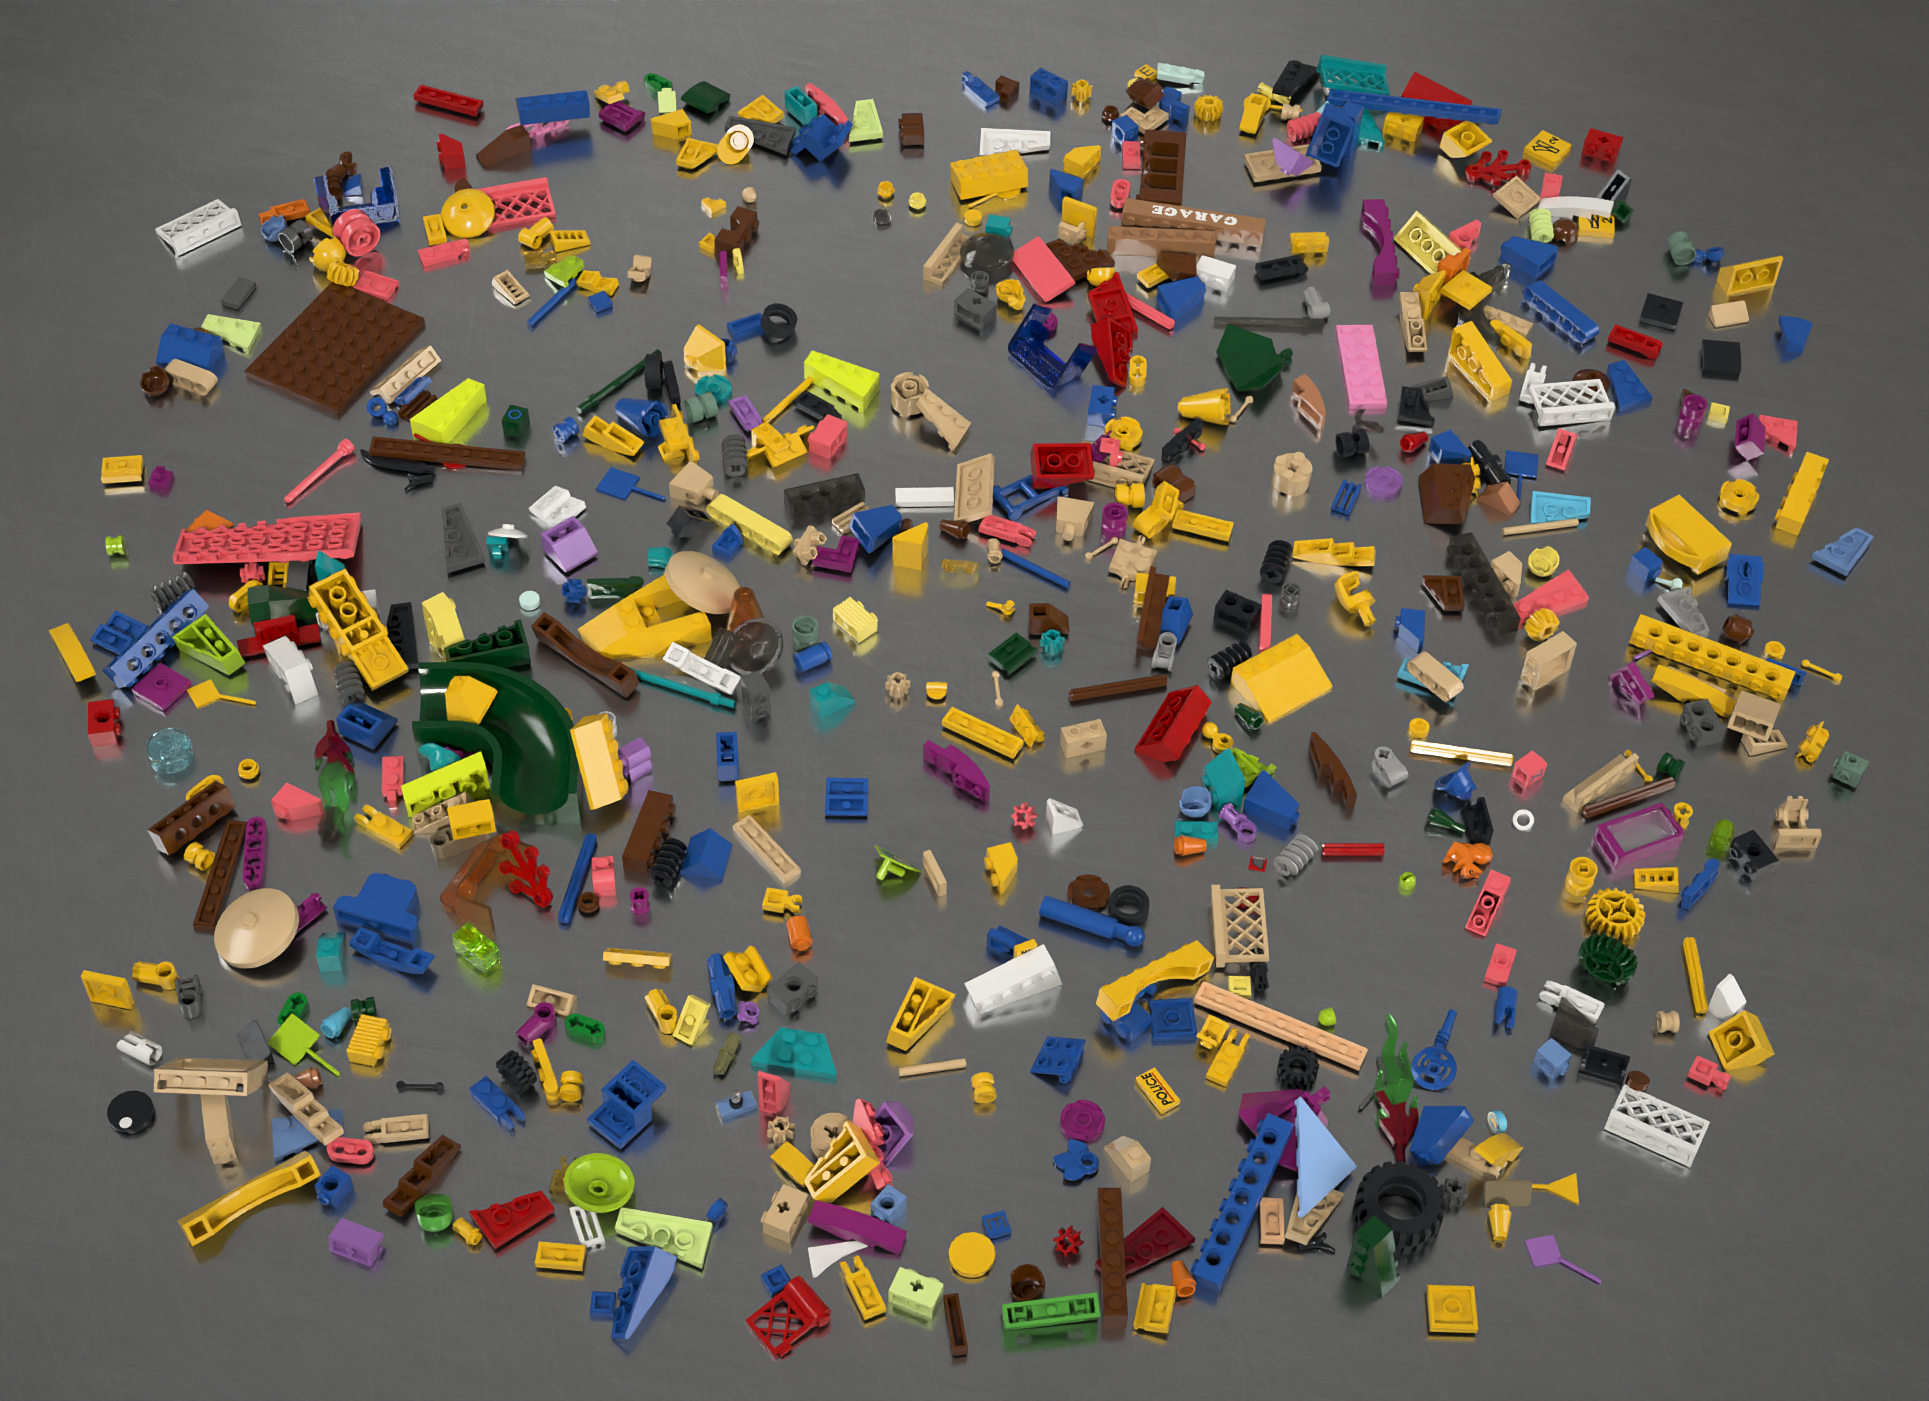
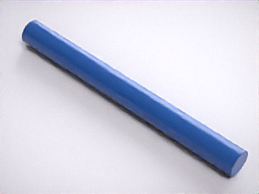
M571 279L568 282V287H562L527 320L528 325L533 326L577 284V280Z
M1004 548L1001 550L1004 558L1065 588L1070 586L1071 582Z

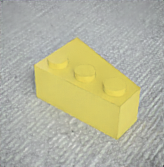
M442 592L422 602L429 643L446 662L444 648L462 642L465 638L455 611L456 605L452 598H448Z

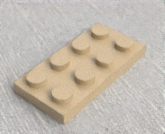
M1310 144L1294 146L1292 148L1306 156ZM1274 150L1244 154V161L1254 182L1295 176L1293 174L1288 176L1280 171L1282 167L1276 164ZM1306 156L1314 161V163L1299 175L1321 172L1322 166L1319 160Z
M992 453L957 464L954 520L969 523L992 515L995 457Z

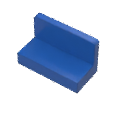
M999 926L996 930L991 928L987 933V946L1012 959L1014 957V946L1029 941V939L1003 926Z

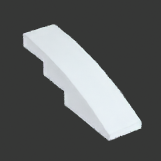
M1578 196L1542 198L1538 209H1548L1552 216L1571 220L1573 215L1591 219L1592 214L1609 218L1614 201Z

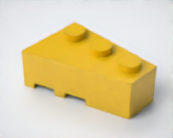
M915 977L889 1030L886 1043L907 1051L952 1007L956 994Z

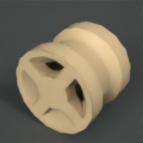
M1672 1010L1669 1013L1657 1011L1656 1027L1658 1032L1671 1031L1672 1033H1677L1680 1026L1678 1012L1676 1010Z

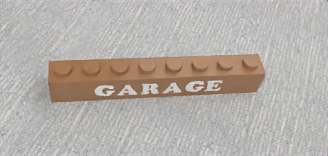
M1126 198L1122 211L1121 225L1140 228L1216 231V240L1262 247L1266 219Z

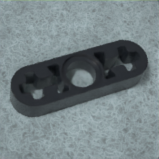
M672 360L663 361V372L671 405L681 403Z

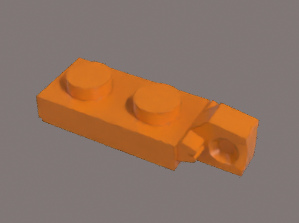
M301 199L272 206L267 212L258 213L262 226L264 222L270 220L271 216L279 217L282 215L286 221L305 217L311 212L306 200Z

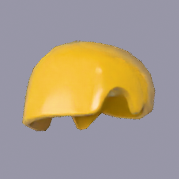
M1092 268L1090 273L1089 270L1087 271V280L1091 285L1099 287L1103 281H1108L1113 277L1114 268Z

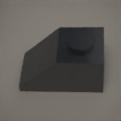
M679 505L666 524L672 529L671 533L676 537L690 539L712 527L714 522L703 511Z

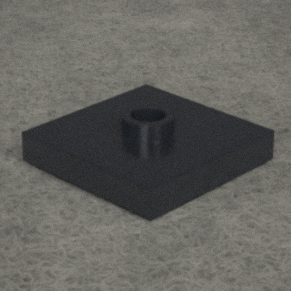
M1648 293L1639 321L1675 330L1683 302Z

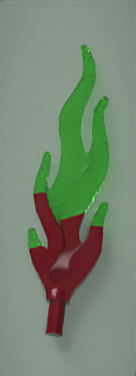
M328 720L326 722L327 732L318 742L314 751V769L316 771L319 770L324 756L327 763L318 780V788L325 803L324 811L328 812L332 805L331 789L336 798L333 821L341 834H345L342 817L348 809L349 799L344 788L345 776L347 777V789L349 792H352L355 772L350 763L353 761V755L348 745L339 736V733L335 732V722Z
M1387 1014L1389 1035L1381 1052L1387 1073V1084L1384 1089L1383 1071L1379 1070L1376 1078L1375 1094L1381 1108L1377 1111V1118L1382 1130L1391 1141L1392 1147L1396 1148V1161H1404L1405 1164V1148L1419 1121L1418 1097H1413L1409 1106V1116H1407L1405 1112L1406 1101L1414 1083L1411 1063L1406 1051L1408 1043L1404 1042L1399 1051L1402 1067L1400 1071L1395 1059L1398 1029L1391 1015Z

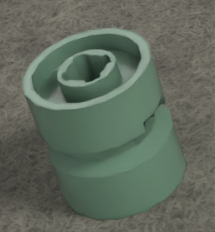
M1679 231L1668 237L1667 246L1675 264L1687 265L1696 258V251L1688 233Z
M711 392L702 394L699 399L693 397L684 401L685 410L691 423L703 420L704 416L710 418L718 415L717 403Z
M807 615L797 617L792 623L793 647L796 651L800 652L819 644L818 622L815 618Z

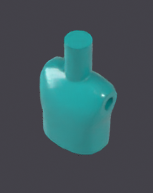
M648 547V567L666 568L670 558L674 555L672 550L668 547Z

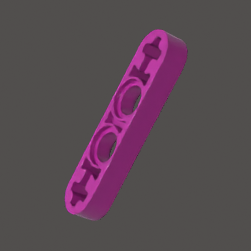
M257 816L249 819L246 824L242 878L244 886L248 890H257L264 883L267 825L262 817ZM257 825H260L258 826V834H255L254 829ZM255 841L261 842V845L257 848L250 847L251 843ZM252 859L260 860L256 865L249 864ZM252 873H255L256 878L253 882H250L252 880Z

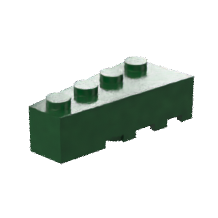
M521 619L514 621V625L509 627L505 625L497 628L498 631L491 634L482 633L473 641L467 639L444 648L446 662H474L503 668L531 663L529 646Z

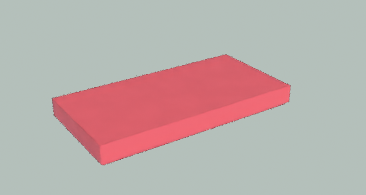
M1039 236L1009 254L1012 262L1045 303L1076 284L1071 275Z

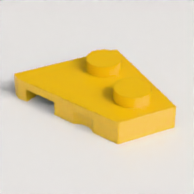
M687 138L676 159V165L693 169L715 155L718 144Z

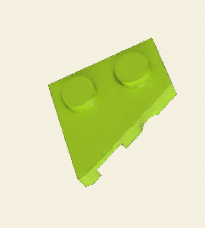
M570 255L561 262L551 265L550 268L544 270V273L548 279L566 288L569 286L568 280L570 278L575 279L578 272L585 265L582 259L575 255Z

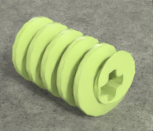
M1544 208L1534 209L1529 212L1531 240L1542 243L1551 241L1554 238L1551 212Z

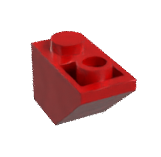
M439 134L440 141L436 143L438 152H442L438 153L440 164L444 163L445 170L466 168L462 142L444 134Z

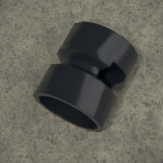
M1364 429L1353 430L1351 434L1343 432L1336 435V449L1341 458L1353 456L1354 453L1359 455L1369 452V438Z

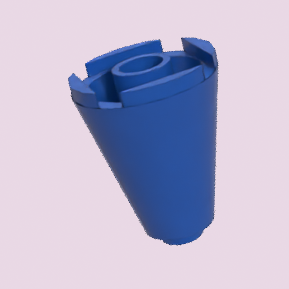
M621 398L615 405L616 414L645 437H657L661 433L659 420L665 419V415L668 416L667 406L658 400Z

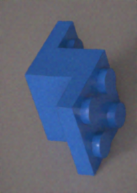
M821 114L819 117L815 116L808 125L804 124L798 132L800 134L792 141L793 146L790 151L796 155L803 148H806L819 161H822L842 145L853 124L847 120L845 123H839L836 126L824 114Z
M632 1060L601 1089L603 1104L587 1118V1123L621 1150L652 1120L651 1104L667 1090L666 1085L636 1061Z

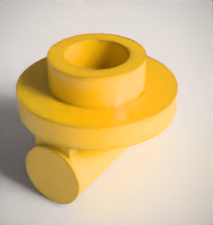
M927 682V695L932 699L943 698L947 693V682Z

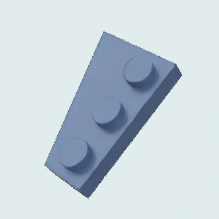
M1856 527L1841 536L1836 542L1827 544L1820 551H1815L1811 559L1847 576L1870 545L1874 536Z
M342 1109L327 1110L329 1116L340 1124L344 1131ZM294 1116L272 1119L275 1163L283 1160L282 1157L293 1152L295 1154L302 1152L303 1148L311 1144L321 1143Z

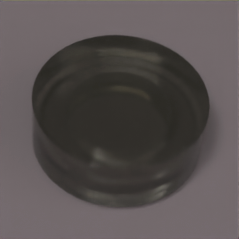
M887 209L876 210L873 214L874 222L878 225L889 224L891 222V212Z

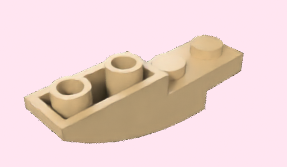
M1400 292V321L1408 352H1427L1424 319L1421 317L1419 293Z

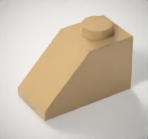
M1121 1136L1104 1146L1105 1151L1130 1183L1149 1172L1151 1157L1137 1140Z

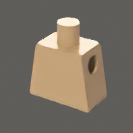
M692 461L669 483L670 497L694 505H700L705 498L713 501L719 493L718 490L714 489L712 475Z
M1058 496L1056 532L1062 533V538L1066 541L1073 540L1074 536H1084L1093 518L1094 502Z

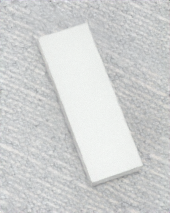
M953 487L895 488L896 507L954 506Z

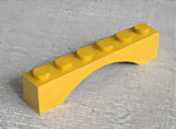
M1197 940L1190 944H1184L1180 949L1174 952L1171 951L1158 960L1151 961L1149 965L1137 968L1133 973L1121 976L1111 984L1103 985L1098 992L1096 1004L1112 1021H1115L1130 1013L1135 997L1150 984L1167 979L1194 980L1209 972L1214 956Z
M303 1151L177 1221L187 1241L194 1246L214 1235L229 1222L251 1208L279 1194L301 1187L321 1176L311 1154Z

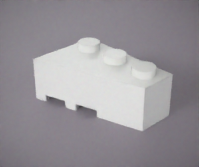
M284 636L263 645L270 665L279 679L282 678L287 683L285 688L287 692L291 691L296 705L319 695L311 674V670H313L312 664L308 658L305 659L303 652L298 650L294 641L290 642Z

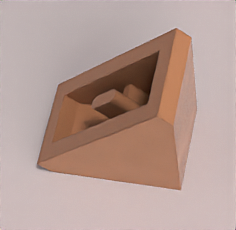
M1508 482L1487 486L1477 499L1510 517L1521 505Z

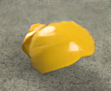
M1006 279L997 283L995 287L997 297L1001 301L1008 303L1009 307L1021 310L1023 305H1025V295L1019 280Z

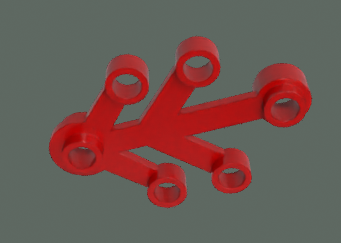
M1502 149L1498 151L1497 158L1489 167H1483L1491 161L1492 157L1490 152L1484 151L1481 154V159L1476 164L1466 167L1465 173L1466 177L1470 180L1475 181L1481 178L1494 186H1498L1501 184L1502 179L1509 182L1515 176L1519 177L1517 173L1528 175L1531 171V163L1527 159H1522L1518 164L1500 165L1508 159L1509 154L1507 150ZM1507 171H1517V173L1511 172V173H1509V174H1507V173H1505V172H1507Z
M510 830L502 835L500 843L505 849H510L519 867L513 865L509 860H505L499 864V871L503 875L511 873L528 881L530 886L523 884L520 879H515L509 884L510 890L515 894L523 892L533 897L534 902L538 906L545 908L553 900V894L547 887L550 870L544 864L536 868L539 851L533 845L524 850V855L528 859L527 864L517 847L521 841L520 836L516 831Z

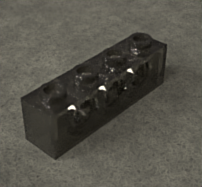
M859 473L784 489V503L790 519L857 505L861 502L865 503V488Z

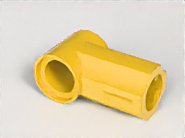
M544 217L530 229L523 228L518 235V241L536 250L541 245L542 239L550 231L554 230L553 224L548 218Z
M138 961L132 969V979L134 981L160 985L165 990L175 989V979L180 980L171 962L154 964Z
M654 989L649 991L648 995L645 996V1002L658 1022L659 1030L664 1034L674 1033L678 1023L676 1009L674 1006H671L662 990Z

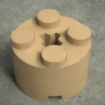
M912 372L901 373L894 378L893 383H891V405L901 416L909 417L910 415L921 413V410L915 403L926 388L929 389L927 379L920 374L919 376L913 375Z
M1302 452L1277 456L1272 475L1274 489L1285 493L1287 496H1298L1305 493L1311 481V462Z

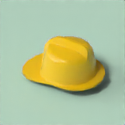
M736 125L728 130L717 146V154L722 162L733 165L743 159L753 144L754 137L751 130L744 125Z

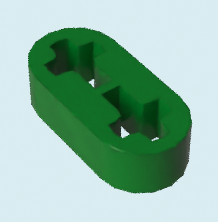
M654 73L644 76L645 88L658 94L662 88H672L673 91L671 81Z
M297 992L288 997L277 1018L279 1028L291 1013L301 1021L303 1020L309 1008L305 994Z
M577 1013L570 1014L565 1018V1029L569 1035L590 1043H600L604 1040L606 1034L602 1022ZM576 1022L579 1023V1025L571 1027V1024L574 1025ZM596 1029L599 1030V1032H596L594 1035L591 1034V1031L595 1032Z

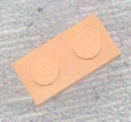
M1262 1198L1259 1204L1260 1244L1284 1245L1283 1198Z

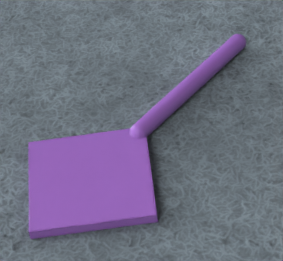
M1553 1235L1525 1240L1534 1267L1561 1262L1597 1283L1602 1282L1600 1278L1562 1258Z

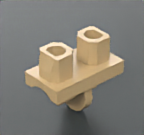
M808 526L801 539L797 538L794 540L793 545L795 548L792 553L800 559L802 565H807L810 559H815L818 555L817 546L824 545L827 538L822 532L817 531L814 526Z

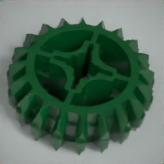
M1598 933L1590 935L1582 942L1578 953V962L1583 964L1582 968L1588 970V973L1595 976V978L1606 981L1609 984H1626L1634 976L1638 965L1636 961L1637 956L1633 954L1634 950L1628 948V944H1623L1621 939L1617 940L1613 935L1608 937L1605 933L1602 936Z

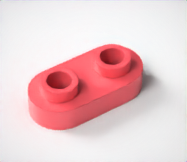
M1117 179L1113 183L1110 203L1116 208L1124 207L1125 199L1129 198L1131 184L1128 180Z
M338 1137L327 1145L328 1155L335 1162L366 1164L374 1157L373 1146L367 1140Z

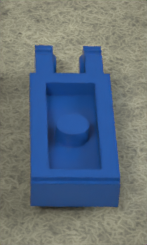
M1709 859L1704 864L1703 872L1701 874L1697 873L1692 884L1683 889L1681 893L1682 908L1689 910L1717 878V870L1720 867V862L1717 859Z
M483 1077L469 1088L470 1095L498 1122L500 1121L506 1126L508 1130L514 1128L513 1121L507 1116L509 1113H512L519 1121L525 1119L523 1111L489 1077Z

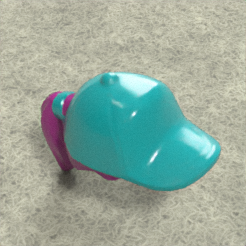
M426 743L418 749V752L429 760L432 772L475 754L469 751L465 755L461 750H451L449 747L443 748L434 743Z

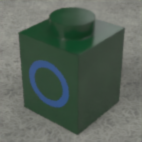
M510 404L502 418L503 433L522 437L530 423L528 409Z

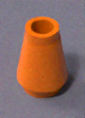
M1180 835L1174 839L1175 854H1180V856L1205 852L1206 840Z
M1182 1260L1174 1261L1171 1264V1272L1176 1293L1180 1297L1190 1296L1195 1292L1196 1282Z

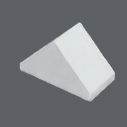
M1051 798L1047 800L1046 821L1052 835L1083 826L1077 809Z

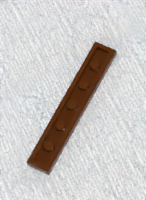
M227 820L193 922L194 929L215 931L245 842L247 822Z

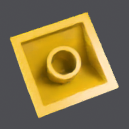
M927 522L893 537V565L922 571L928 552Z

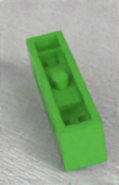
M1097 1292L1001 1305L1004 1331L1097 1320L1101 1317Z

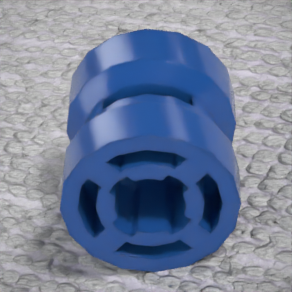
M567 417L563 420V423H557L553 426V432L560 442H565L569 439L570 435L575 436L579 433V427L572 417Z

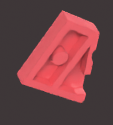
M1760 415L1759 420L1766 427L1765 437L1777 444L1782 442L1788 445V450L1794 452L1798 421Z

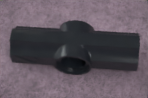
M1473 441L1468 446V449L1471 451L1474 460L1479 464L1481 475H1486L1493 485L1502 482H1508L1510 485L1511 479L1502 468L1500 457L1497 454L1492 455L1482 441Z

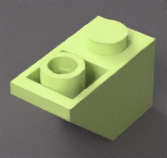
M662 88L661 92H658L659 114L677 111L676 92L672 91V88Z

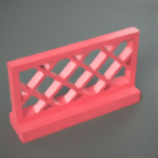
M547 177L477 189L489 196L495 210L498 207L505 210L501 215L495 213L494 217L497 220L492 222L488 229L538 221L544 217L548 219L556 217ZM539 195H547L544 200L537 198ZM522 198H529L526 204L519 201ZM505 201H511V204L508 207L501 203ZM533 201H535V202H537V203L540 204V205L537 207V209H535V208H533V207H531V206H529V205H530ZM515 204L522 207L519 212L512 209ZM545 206L551 212L543 213L540 210ZM526 209L533 212L530 216H525L523 213ZM508 213L515 215L513 219L505 218Z

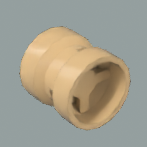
M1283 103L1281 120L1299 118L1301 105L1295 104L1292 107L1289 103Z

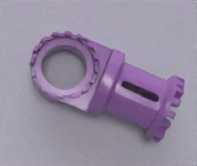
M1231 803L1224 805V808L1222 807L1223 811L1220 810L1218 817L1226 820L1231 825V828L1237 832L1240 841L1244 843L1254 841L1257 833L1255 824L1247 819L1245 814H1240L1236 811ZM1249 829L1253 833L1251 835H1244L1241 831Z

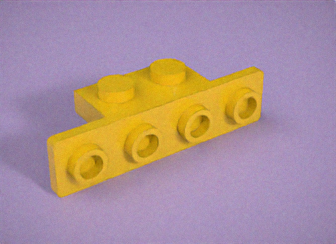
M673 404L671 418L659 420V428L669 452L684 449L689 462L692 461L697 465V461L700 460L699 452L697 449H694L692 436L689 437L688 426L683 422L682 411L678 410L676 404Z
M804 425L798 428L796 433L791 434L788 432L783 434L782 436L790 443V446L778 454H774L765 445L759 449L757 446L749 449L746 455L747 461L765 454L773 469L805 455L807 450L801 437L810 434L815 429L814 425L809 427Z

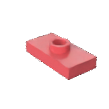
M1122 141L1123 169H1140V141Z
M1496 943L1484 981L1505 987L1517 950Z

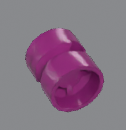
M1690 394L1684 398L1678 416V423L1681 427L1688 430H1696L1701 427L1708 405L1705 398L1696 394Z
M1113 502L1105 505L1103 508L1101 532L1109 539L1112 537L1120 539L1126 533L1128 511L1123 504Z

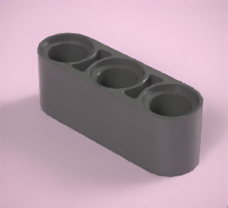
M313 559L306 562L299 560L289 562L286 588L309 592Z

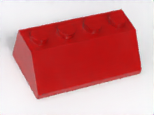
M1417 72L1413 73L1401 97L1472 105V100ZM1423 116L1424 122L1443 132L1464 122L1463 120Z
M1198 685L1169 692L1135 746V751L1162 763L1178 760L1182 755L1183 749L1190 742L1192 734L1198 729L1200 721L1207 714L1208 708L1212 703Z

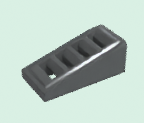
M1448 376L1411 386V388L1422 390L1425 401L1453 398V391Z

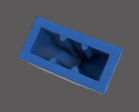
M1513 236L1508 241L1503 242L1500 258L1536 278L1556 261L1559 247Z
M1198 276L1159 285L1156 299L1165 315L1177 321L1204 301L1206 286Z
M893 505L855 512L852 515L849 528L866 551L871 553L898 532L902 516Z
M1262 770L1244 800L1243 812L1287 831L1290 830L1293 824L1296 825L1298 823L1301 813H1298L1299 803L1266 771Z
M1466 1106L1423 1107L1409 1150L1418 1164L1429 1165L1442 1162L1473 1124L1474 1119Z

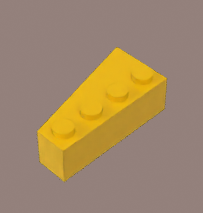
M1470 321L1453 328L1448 352L1451 359L1490 401L1508 395L1512 379L1474 323Z

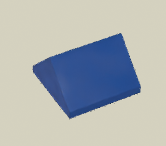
M711 828L692 836L680 873L723 880L732 843Z

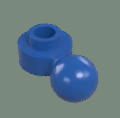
M1713 247L1704 252L1696 249V258L1692 262L1701 263L1704 259H1709L1711 262L1720 261L1724 256V248Z
M375 397L368 401L367 411L371 416L376 418L383 417L385 424L389 426L397 424L399 420L398 414L394 411H387V405L381 398ZM376 406H381L379 411H375Z

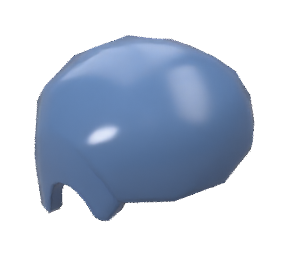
M282 215L279 217L271 216L270 220L264 222L261 226L262 236L270 242L279 241L278 234L288 228L286 220Z
M1192 786L1183 790L1182 799L1179 800L1181 812L1192 818L1203 817L1211 808V794L1208 789L1202 786Z

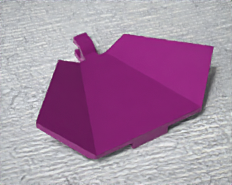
M1324 1086L1312 1096L1307 1091L1304 1092L1300 1089L1242 1094L1239 1117L1256 1137L1258 1135V1132H1256L1257 1126L1261 1119L1265 1120L1268 1113L1293 1123V1133L1279 1164L1298 1172V1167H1296L1298 1140L1295 1132V1118L1297 1117L1295 1100L1302 1097L1327 1128L1328 1120L1323 1114L1320 1105L1330 1100V1091ZM1272 1139L1264 1140L1266 1144L1275 1143Z

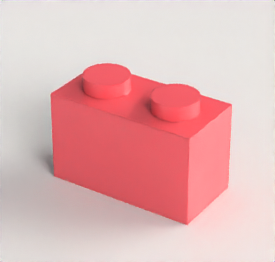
M827 414L823 420H820L816 430L811 432L808 437L809 452L830 459L848 435L847 421Z

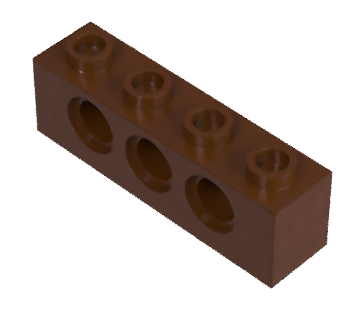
M214 781L150 827L148 832L157 849L170 855L177 852L188 841L193 840L204 829L211 827L219 818L227 815L230 810L236 807V804L228 787Z

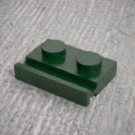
M1016 632L988 653V659L1010 675L1036 655L1037 648L1032 647L1030 642Z

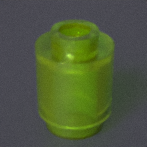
M1722 819L1714 825L1709 844L1715 850L1725 851L1729 849L1735 833L1734 824L1729 820Z

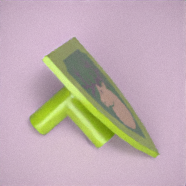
M877 845L874 846L880 856L885 858L876 874V877L880 880H884L888 871L900 877L904 875L905 869L893 864V862L921 873L920 869Z

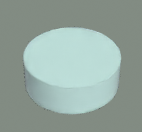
M526 591L519 597L520 606L524 610H534L540 605L539 595L534 591Z

